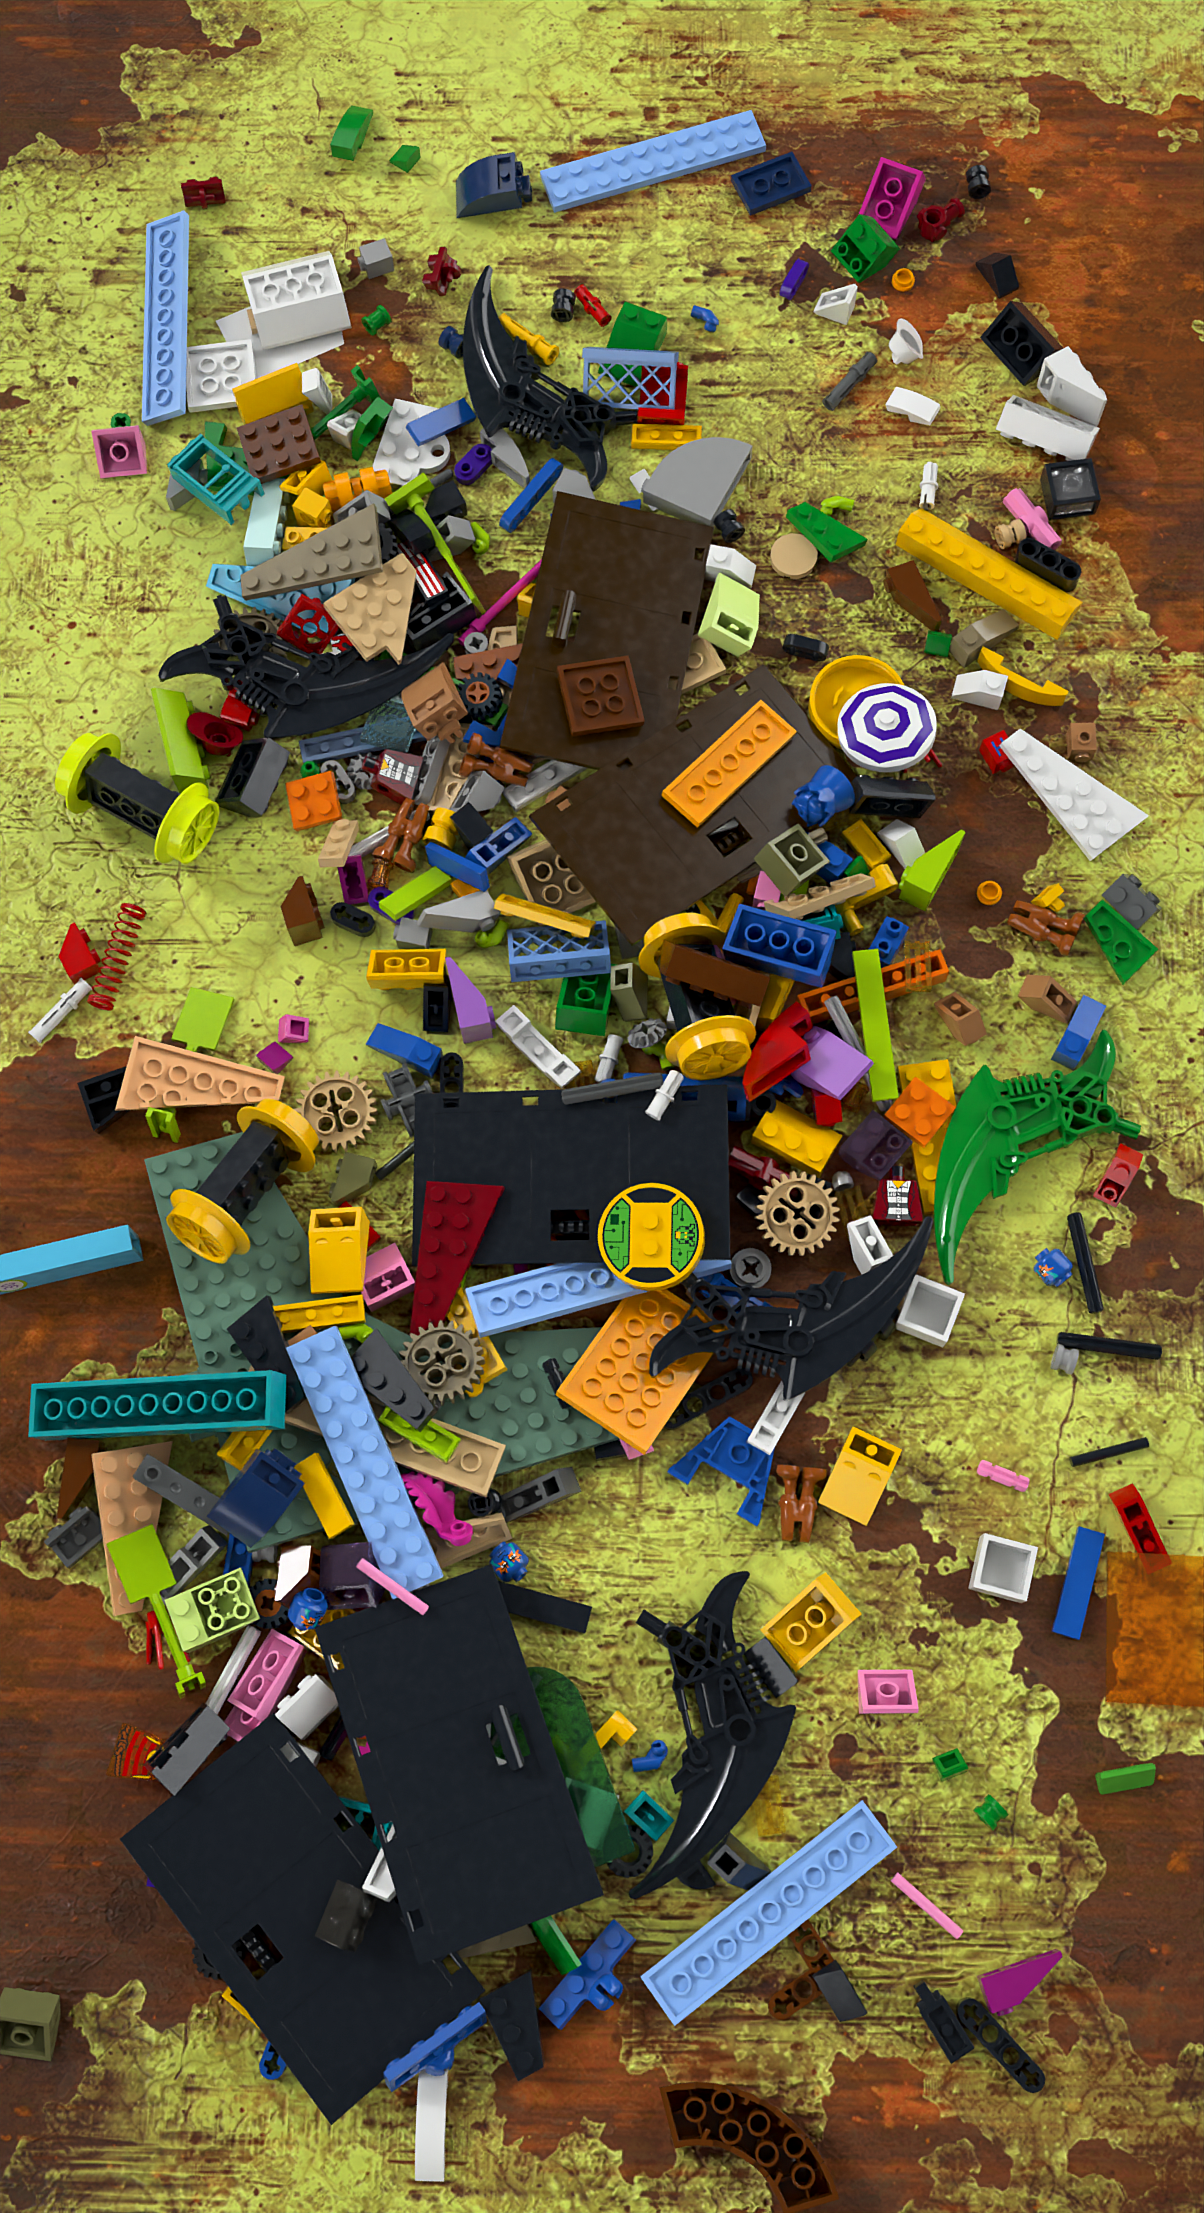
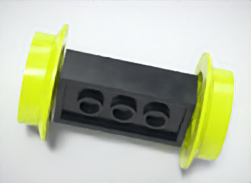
M86 733L76 739L63 756L55 778L56 791L65 797L66 806L70 812L80 814L90 809L93 805L99 807L156 840L155 857L161 863H169L176 859L183 864H187L199 856L210 841L219 819V805L209 799L206 785L199 782L194 783L180 794L162 786L157 780H151L142 775L137 769L124 765L119 761L121 743L115 734L106 733L98 737L92 733Z

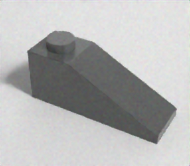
M566 1467L553 1470L501 1495L502 1505L498 1513H502L506 1523L582 1492L573 1468Z

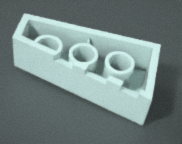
M277 478L261 484L265 493L262 497L254 492L243 546L247 566H258L281 553L284 526L288 517L287 503L290 504L291 493L282 491L279 487L286 479Z

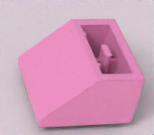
M396 1243L366 1257L364 1287L361 1294L371 1312L415 1290V1281Z

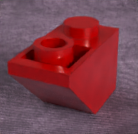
M75 922L70 924L58 956L74 985L80 978L86 980L98 974V968H100L98 963L101 962L95 948L90 950L87 944L91 940L84 928L80 930Z
M1120 1143L1093 1197L1116 1208L1137 1173L1143 1154Z

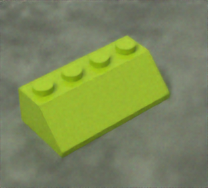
M152 688L151 693L171 777L179 793L181 794L187 787L198 782L203 783L209 789L207 780L211 779L208 765H203L202 758L206 757L203 744H198L197 737L189 731L186 723L188 717L195 713L192 700L187 701L183 692Z

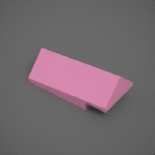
M271 1629L227 1700L234 1705L224 1721L231 1728L227 1735L240 1741L271 1714L276 1713L278 1710L277 1705L283 1700L307 1653V1649L304 1646Z

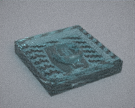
M389 700L371 710L361 733L360 741L376 747L407 753L416 729L413 727L404 704Z

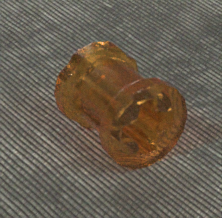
M373 859L372 865L374 867L371 878L368 879L367 883L372 888L385 887L388 889V878L390 871L394 868V864L384 859Z
M858 1081L841 1099V1107L850 1112L859 1113L861 1109L859 1105L864 1095L868 1094L870 1089Z

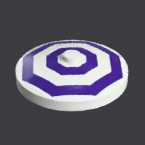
M892 683L876 684L858 691L843 706L837 724L838 739L844 753L857 765L876 772H896L907 769L921 761L933 746L937 726L934 710L923 695L907 686Z

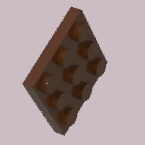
M303 404L237 427L249 472L254 478H258L261 484L321 463Z
M629 655L557 666L556 671L572 737L644 726L645 720Z

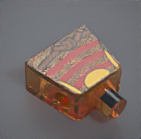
M122 1723L106 1775L139 1780H155L156 1778L143 1764L160 1748L165 1740L131 1723Z

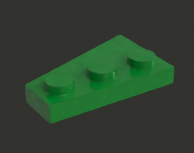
M806 502L787 510L786 518L830 562L866 545L867 538Z
M1103 899L1084 918L1122 985L1158 951L1155 945Z

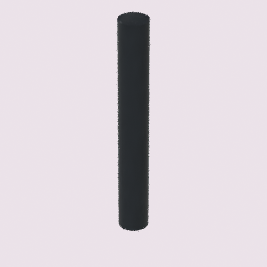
M1147 1437L1071 1456L1069 1457L1072 1467L1148 1448L1149 1441Z

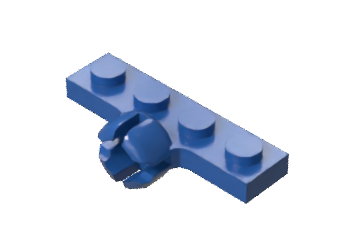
M613 1919L580 1958L582 1965L565 1976L540 2006V2011L558 2029L562 2030L586 2001H590L601 2011L609 2009L614 2002L604 1992L607 1991L618 1999L623 1991L622 1983L613 1975L612 1970L636 1939L620 1923Z
M480 2002L473 2007L471 2005L465 2007L458 2014V2018L450 2024L444 2023L439 2026L431 2038L426 2041H419L402 2059L396 2058L390 2062L383 2072L385 2083L390 2091L393 2092L424 2069L427 2074L433 2076H442L445 2074V2069L450 2070L455 2061V2046L487 2023L486 2011Z

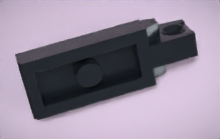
M923 1980L913 1985L921 1999L916 2003L919 2008L918 2011L948 2061L952 2064L973 2050L975 2047L944 1996L940 1995L938 1990L931 1993Z

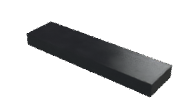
M498 1581L508 1613L586 1633L592 1606Z

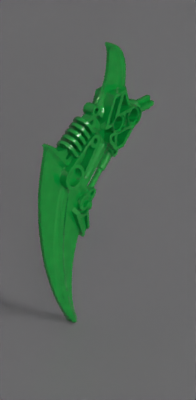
M1105 1029L1099 1033L1096 1045L1087 1061L1080 1068L1067 1075H1063L1060 1070H1055L1049 1078L1043 1079L1042 1075L1037 1072L1034 1075L1028 1074L1026 1077L1018 1076V1079L1017 1077H1013L1011 1080L1003 1079L1002 1083L993 1077L987 1065H983L966 1088L956 1106L945 1134L935 1182L934 1230L940 1269L945 1284L950 1285L954 1282V1262L957 1248L973 1212L991 1191L993 1199L1006 1195L1009 1178L1015 1176L1018 1173L1019 1166L1023 1165L1028 1159L1046 1152H1053L1060 1148H1068L1074 1141L1094 1133L1111 1134L1114 1131L1132 1139H1137L1141 1131V1125L1118 1117L1119 1113L1107 1104V1082L1114 1067L1116 1048L1111 1036ZM1059 1084H1060V1089H1061V1094H1060V1095H1059L1058 1090H1057V1086H1058ZM1100 1093H1101V1102L1096 1100V1099L1098 1098V1096L1100 1095ZM1069 1094H1077L1073 1098L1067 1096ZM1073 1106H1079L1083 1114L1076 1113L1073 1110ZM1097 1115H1103L1107 1119V1123L1100 1122ZM1070 1124L1079 1126V1127H1081V1128H1083V1129H1080V1130L1072 1129V1128H1070ZM1058 1130L1061 1138L1029 1153L1019 1152L1018 1146Z

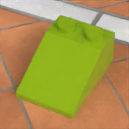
M958 831L917 858L912 867H906L898 886L901 889L899 899L923 911L927 910L960 849L965 831Z

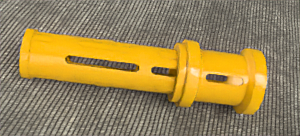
M505 313L498 317L509 335L513 338L518 336L523 341H527L529 353L538 355L546 365H551L556 360L559 354L558 346L546 342L542 335L531 333Z

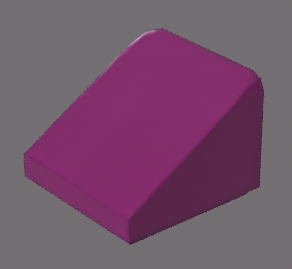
M275 1041L256 1055L258 1061L274 1074H279L293 1059V1056Z

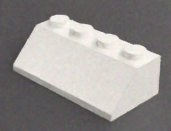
M1015 395L1006 402L996 430L1001 431L1000 435L1006 438L1013 439L1017 437L1022 439V443L1027 446L1035 447L1037 445L1043 447V451L1050 455L1056 456L1058 453L1066 456L1065 460L1067 461L1086 459L1100 429Z

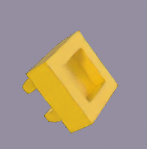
M1059 883L1047 886L1031 903L1043 908H1050L1054 912H1059L1065 906L1062 900L1058 898L1064 890Z

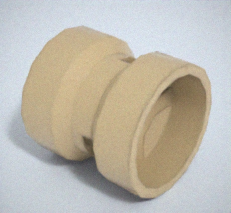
M1020 519L1011 521L1009 525L1002 524L995 527V537L1001 549L1010 547L1012 543L1020 544L1023 539L1027 538L1024 524Z

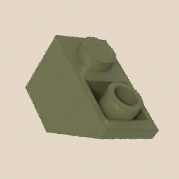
M634 963L611 966L610 990L623 1021L647 1019L648 974Z
M345 1152L343 1159L340 1158L336 1167V1173H338L337 1181L331 1184L329 1190V1197L334 1206L339 1207L345 1201L349 1202L371 1189L378 1166L375 1159Z

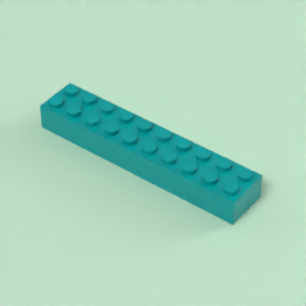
M268 1370L31 1384L28 1437L47 1441L67 1440V1438L89 1439L285 1429L286 1375Z

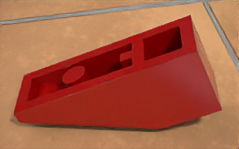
M1132 1483L1108 1494L1147 1575L1172 1564L1147 1507L1134 1484Z

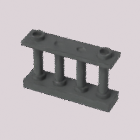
M147 1454L132 1476L135 1480L223 1534L227 1535L229 1533L207 1517L220 1499L219 1497L151 1455Z

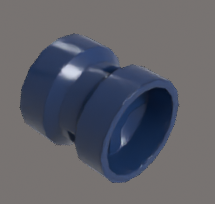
M452 326L446 327L439 337V346L445 350H450L451 354L456 358L463 357V334H458V330Z

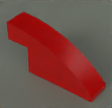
M797 1001L783 1011L769 1025L752 1050L743 1076V1087L746 1099L749 1102L811 1060L808 1044L801 1038V1036L813 1029L810 1014Z

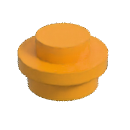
M901 268L894 273L892 285L896 290L904 292L912 289L914 286L915 277L909 269Z
M985 881L979 885L977 898L981 903L994 905L1001 899L1002 890L996 882Z

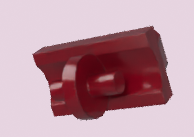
M210 177L206 181L189 179L186 183H181L185 207L202 206V209H207V205L226 203L222 179L218 177Z
M440 247L438 254L429 255L428 267L433 272L424 274L422 283L426 289L436 290L439 296H445L449 283L453 279L460 278L462 270L457 265V260L447 254V248Z

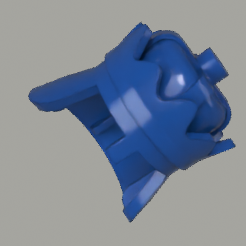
M824 765L817 770L810 782L794 791V794L797 796L793 800L792 805L797 808L798 814L808 823V826L818 823L819 827H822L836 812L851 807L855 802V794L851 783L841 771L832 766Z

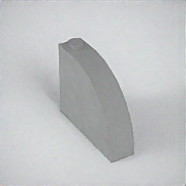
M712 437L695 440L678 447L659 463L650 479L644 481L641 488L643 503L656 507L658 510L678 519L714 527V519L723 511L752 459L753 446L735 439Z

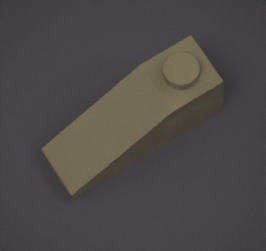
M1005 609L970 624L954 636L949 652L965 668L978 659L983 646L991 649L1017 630L1019 625Z

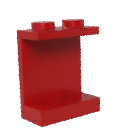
M677 362L675 410L638 407V424L684 425L688 365ZM641 366V382L650 374L644 366ZM649 366V367H650L652 370H654V369H655L656 367H658V366ZM661 367L655 373L663 383L670 378L671 367ZM653 376L643 384L652 395L661 387ZM642 389L640 390L639 404H643L649 399ZM662 389L654 398L660 405L669 406V395ZM652 401L648 403L650 405H655Z

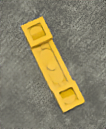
M984 646L982 647L977 662L983 670L1007 675L1008 678L1005 686L1007 692L1036 704L1048 706H1062L1069 692L1068 690L1049 680L1041 687L1003 667V656Z

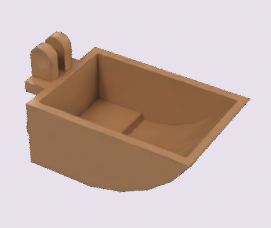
M445 663L439 664L402 690V701L413 727L428 741L438 735L441 741L446 738L452 744L456 741L452 735L453 733L458 738L464 736L460 730L461 725L458 720L466 716L468 712Z

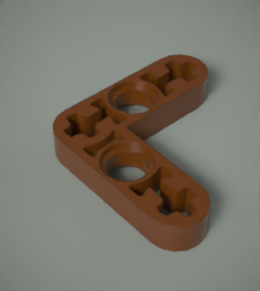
M809 1919L800 1926L804 1932L810 1928L811 1934L803 1936L799 1942L795 1940L796 1936H800L796 1929L788 1935L809 1969L773 1993L768 2000V2010L778 2020L790 2017L822 1994L812 1976L821 1970V1967L817 1963L813 1968L811 1962L819 1960L824 1953L828 1957L823 1959L826 1966L834 1961ZM808 1939H814L819 1944V1951L814 1956H808L804 1953L803 1945ZM800 1981H807L812 1986V1992L806 1998L799 1997L796 1993V1986ZM791 1989L793 1997L799 2004L794 2006L793 2002L790 2001L785 2006L787 2010L785 2013L782 2014L779 2010L774 2012L773 2008L776 2006L774 2000L779 1998L781 2001H784L789 1997L785 1991Z

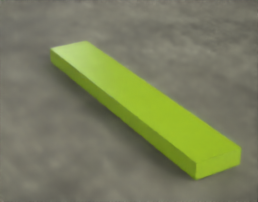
M878 949L853 951L852 957L866 1057L874 1063L868 1070L872 1102L896 1100L899 1096Z

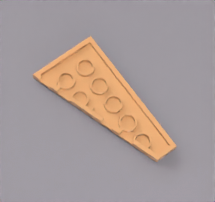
M135 1036L115 1111L148 1109V1107L159 1109L259 1103L262 1099L279 1101L285 1076Z
M173 1441L91 1454L113 1616L142 1611L144 1599L130 1604L106 1544L153 1524L155 1531H157L163 1496L135 1480L132 1476L147 1454L168 1466Z

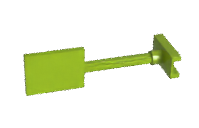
M423 472L386 497L385 501L396 515L407 507L416 512L417 516L431 530L439 552L447 560L470 600L483 615L486 612L453 560L449 547L423 507L424 502L421 498L435 489Z
M191 987L172 1035V1041L186 1044V1050L197 1052L198 1048L216 1051L232 1008L234 997ZM148 1107L145 1117L153 1137L158 1138L160 1132L170 1134L173 1142L178 1143L181 1133L175 1119V1108H161L159 1110Z
M153 1524L107 1543L106 1545L130 1604L144 1598H149L178 1668L176 1673L180 1681L175 1683L180 1699L185 1697L184 1688L188 1687L191 1691L195 1689L194 1684L197 1682L200 1689L206 1688L202 1672L195 1674L192 1665H188L160 1596L161 1591L177 1583Z

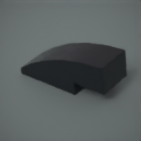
M407 508L397 515L393 514L390 516L391 520L386 522L405 548H409L415 556L435 545L431 530L413 511Z

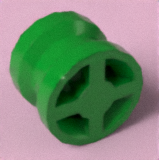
M989 1794L984 1798V1803L981 1806H976L973 1809V1812L992 1831L997 1828V1822L1000 1819H1005L1009 1815Z

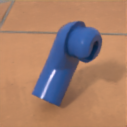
M696 305L693 306L691 317L706 321L704 329L714 333L717 325H719V320L715 314L709 309Z
M655 1740L651 1744L646 1757L632 1759L634 1773L656 1770L661 1766L668 1752V1748L662 1740Z

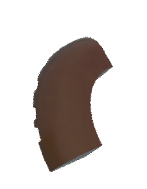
M686 2082L659 2087L675 2149L696 2145L715 2146L741 2157L763 2175L775 2193L783 2213H795L840 2199L833 2178L812 2141L795 2122L771 2103L747 2091L718 2083Z

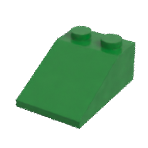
M624 302L606 348L659 351L667 335V316ZM616 364L610 370L618 381L627 373L621 364ZM634 365L627 366L629 367V369H631ZM639 365L633 373L641 382L642 367ZM600 366V367H599V370H598V373H599V374H602V373L604 372V370H603V368ZM630 375L622 381L635 387L638 386Z
M611 973L563 977L556 1007L555 1030L605 1037L612 1001L610 990Z

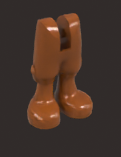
M473 733L467 745V753L465 752L462 758L459 775L468 777L472 771H485L495 780L525 787L529 778L513 770L518 769L530 773L534 763L506 749L499 748L500 746L492 748L483 742L480 734ZM480 754L489 757L494 762L481 760L474 755Z
M406 797L395 818L388 825V839L382 846L374 849L372 857L386 864H391L393 861V864L398 868L414 873L416 863L411 858V851L413 845L419 843L422 839V831L430 806L420 803L413 819L410 820L415 800ZM404 836L403 843L394 858V851L398 840Z
M1016 900L1013 911L1017 914H1010L1006 923L1032 937L1035 941L1044 942L1047 940L1059 948L1061 955L1068 956L1085 914L1077 912L1070 919L1057 917L1056 913L1050 908H1043ZM1048 927H1054L1065 932L1066 934H1058L1056 932L1051 931Z
M777 1465L776 1472L783 1479L785 1494L780 1497L778 1502L779 1507H781L782 1541H792L794 1521H800L798 1529L799 1542L809 1543L815 1511L818 1509L817 1501L813 1497L814 1487L818 1481L826 1478L827 1470L802 1468V1492L800 1499L797 1500L796 1486L800 1467Z

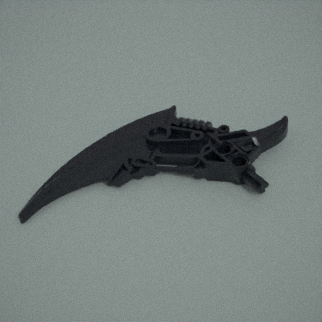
M487 265L472 293L463 333L464 374L469 396L477 417L488 438H491L502 428H509V431L512 432L516 429V434L520 435L522 433V436L525 438L529 435V439L532 441L536 437L535 441L537 443H541L542 439L549 441L550 447L554 450L560 449L561 445L568 448L583 464L589 479L590 488L594 492L603 484L607 473V458L602 444L603 436L607 435L610 430H614L617 425L637 424V411L615 412L611 406L596 401L585 393L579 392L577 388L573 387L570 389L559 381L556 382L541 373V368L534 363V358L527 355V341H523L516 336L513 342L503 328L491 295L493 269L490 265ZM540 378L553 386L556 391L567 397L566 400H563L559 395L534 380Z
M218 595L216 599H213L219 616L217 623L220 631L201 645L186 648L171 655L163 663L158 676L160 682L186 674H206L221 679L224 690L231 691L235 689L237 691L235 699L241 701L250 709H254L253 711L260 713L262 717L268 716V725L263 733L264 738H287L306 735L340 725L394 698L403 689L422 677L445 654L454 642V635L449 633L440 641L425 649L402 656V662L399 665L393 658L369 660L367 662L359 660L362 657L361 654L352 648L336 655L330 652L322 655L315 652L308 654L293 647L292 644L276 638L274 633H263L262 630L240 621L238 615L232 612L227 596ZM232 627L237 628V629H236L235 631H233V632H228V631H227L229 628H232ZM247 637L257 641V643L249 645ZM222 639L224 640L227 650H223L220 648L219 641H221ZM274 646L287 653L291 652L309 660L310 664L304 667L269 652V649ZM238 648H243V649H245V650H244L243 652H241V653H236V652H235V650L238 649Z
M926 1217L913 1238L900 1251L878 1267L845 1281L846 1272L832 1270L822 1284H811L807 1290L783 1292L772 1291L767 1288H754L751 1285L742 1287L711 1285L703 1278L698 1279L692 1272L681 1282L687 1289L685 1294L690 1298L692 1305L681 1323L668 1332L654 1347L649 1362L651 1378H655L670 1364L685 1356L704 1352L716 1353V1358L720 1362H726L729 1358L739 1360L737 1369H742L743 1363L746 1362L745 1371H750L753 1364L755 1365L753 1373L758 1374L760 1367H763L761 1375L766 1376L768 1369L771 1370V1378H774L776 1373L783 1383L784 1401H788L819 1385L838 1372L861 1352L894 1313L921 1264L931 1234L932 1217ZM705 1290L710 1294V1297L707 1300L701 1301L695 1295L698 1291ZM721 1295L737 1297L740 1301L731 1308ZM750 1297L768 1299L776 1297L794 1299L799 1305L797 1309L769 1306L747 1307V1301ZM695 1309L708 1321L707 1323H703L697 1315L690 1318ZM721 1309L728 1315L724 1320H716L713 1317V1313ZM731 1320L735 1323L734 1328L730 1325ZM718 1329H724V1330H725V1331L718 1332V1333L714 1332V1330H718ZM730 1339L728 1349L723 1347L724 1341ZM734 1349L741 1351V1354L733 1352ZM778 1361L784 1362L786 1365L778 1364Z
M748 1571L735 1572L721 1579L710 1592L702 1609L682 1627L677 1626L671 1621L665 1623L645 1609L636 1621V1624L658 1637L656 1642L668 1649L674 1672L672 1689L675 1694L678 1710L682 1715L687 1748L681 1754L682 1767L670 1779L675 1794L683 1790L674 1829L653 1868L642 1881L629 1891L631 1899L642 1897L678 1877L709 1853L732 1830L768 1781L787 1741L796 1706L775 1707L766 1702L771 1699L769 1694L761 1697L760 1694L767 1691V1688L765 1686L757 1689L756 1686L764 1681L762 1678L756 1681L752 1679L760 1675L759 1670L752 1673L749 1672L750 1669L757 1665L755 1662L749 1665L745 1664L742 1657L745 1653V1646L740 1642L736 1643L732 1628L733 1611L737 1598L750 1576ZM697 1618L694 1629L705 1635V1643L685 1630ZM672 1630L678 1631L682 1636L681 1643L674 1647L670 1646L666 1640L667 1634ZM710 1641L717 1648L716 1659L710 1656ZM695 1645L701 1646L705 1651L704 1658L699 1662L692 1660L690 1657V1649ZM737 1646L741 1647L740 1653H737L735 1650ZM731 1650L734 1656L721 1661L722 1654ZM673 1653L694 1665L686 1679L679 1675ZM708 1660L715 1664L709 1668L703 1666ZM736 1661H739L741 1666L738 1670L734 1663ZM698 1668L702 1670L697 1676H694ZM694 1682L695 1696L705 1734L699 1739L692 1732L687 1711L689 1708L684 1687ZM757 1705L759 1706V1709L761 1711L758 1714L756 1713L754 1706Z

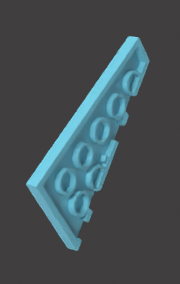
M212 564L206 587L248 606L256 607L257 610L262 611L265 609L266 614L274 613L275 618L284 621L301 594L310 599L319 598L323 604L354 584L355 578L245 601L242 597L240 575L256 566ZM305 610L297 615L303 619L312 618L316 611ZM323 616L319 621L320 629L327 633L328 622ZM292 622L293 626L301 629L300 626ZM308 622L303 626V629L312 634L317 630V626L312 622Z

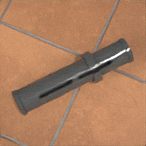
M867 351L858 363L853 364L849 368L847 375L822 400L823 405L828 410L833 411L855 385L866 378L868 371L878 362L876 356L872 352Z

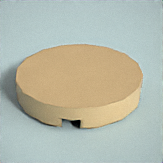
M790 533L781 536L775 541L771 548L770 562L778 575L790 577V579H800L813 571L817 563L818 552L816 547L804 535Z

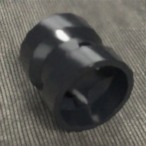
M976 165L969 168L966 172V180L969 184L968 193L971 198L981 199L991 192V184L988 180L989 171L986 166Z
M563 288L554 291V304L551 307V317L559 322H569L572 320L574 314L573 306L576 299L574 292Z
M732 509L721 512L713 521L717 530L722 532L721 536L725 543L735 542L745 533V528L741 522L737 521V515Z
M490 1488L487 1497L472 1493L468 1499L470 1511L478 1517L493 1515L500 1510L502 1505L500 1493L493 1488Z

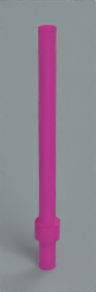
M541 560L479 619L475 618L469 624V628L457 639L462 646H464L465 638L469 634L474 632L482 633L486 629L485 626L538 576Z

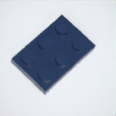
M793 152L731 175V182L750 216L811 192L812 187Z

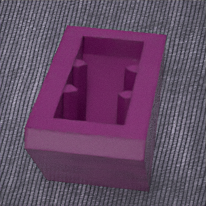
M361 854L348 856L344 867H337L344 903L351 905L368 902L369 894Z

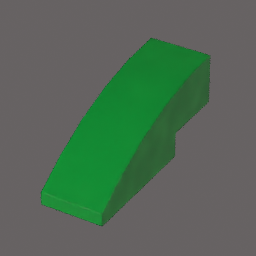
M353 105L348 108L340 120L330 144L332 157L354 161L358 148H362L373 116L372 109Z

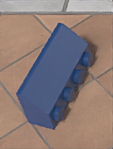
M739 904L722 950L727 961L822 988L830 967L837 931Z

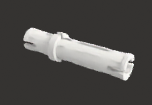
M80 978L66 994L63 993L60 996L62 999L28 1033L41 1043L72 1009L76 1010L79 1007L77 1004L92 990V987Z

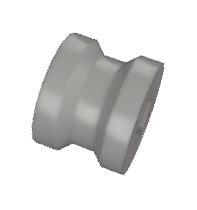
M479 632L469 634L464 641L466 655L487 651L488 640L486 636Z
M1057 1344L1050 1368L1053 1370L1062 1369L1066 1374L1072 1375L1077 1364L1079 1350L1074 1348L1068 1350L1063 1345Z
M278 1545L252 1552L253 1561L260 1562L263 1559L269 1563H275L278 1555Z

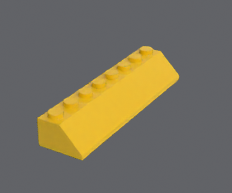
M923 508L912 512L899 529L896 546L1056 640L1059 639L1083 604L1082 601Z

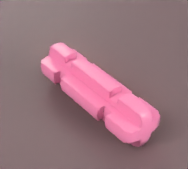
M982 1460L977 1468L979 1475L984 1477L990 1476L991 1480L1009 1487L1014 1486V1489L1025 1492L1028 1488L1029 1478L1022 1475L1016 1476L1015 1472L997 1465L994 1467L988 1461Z

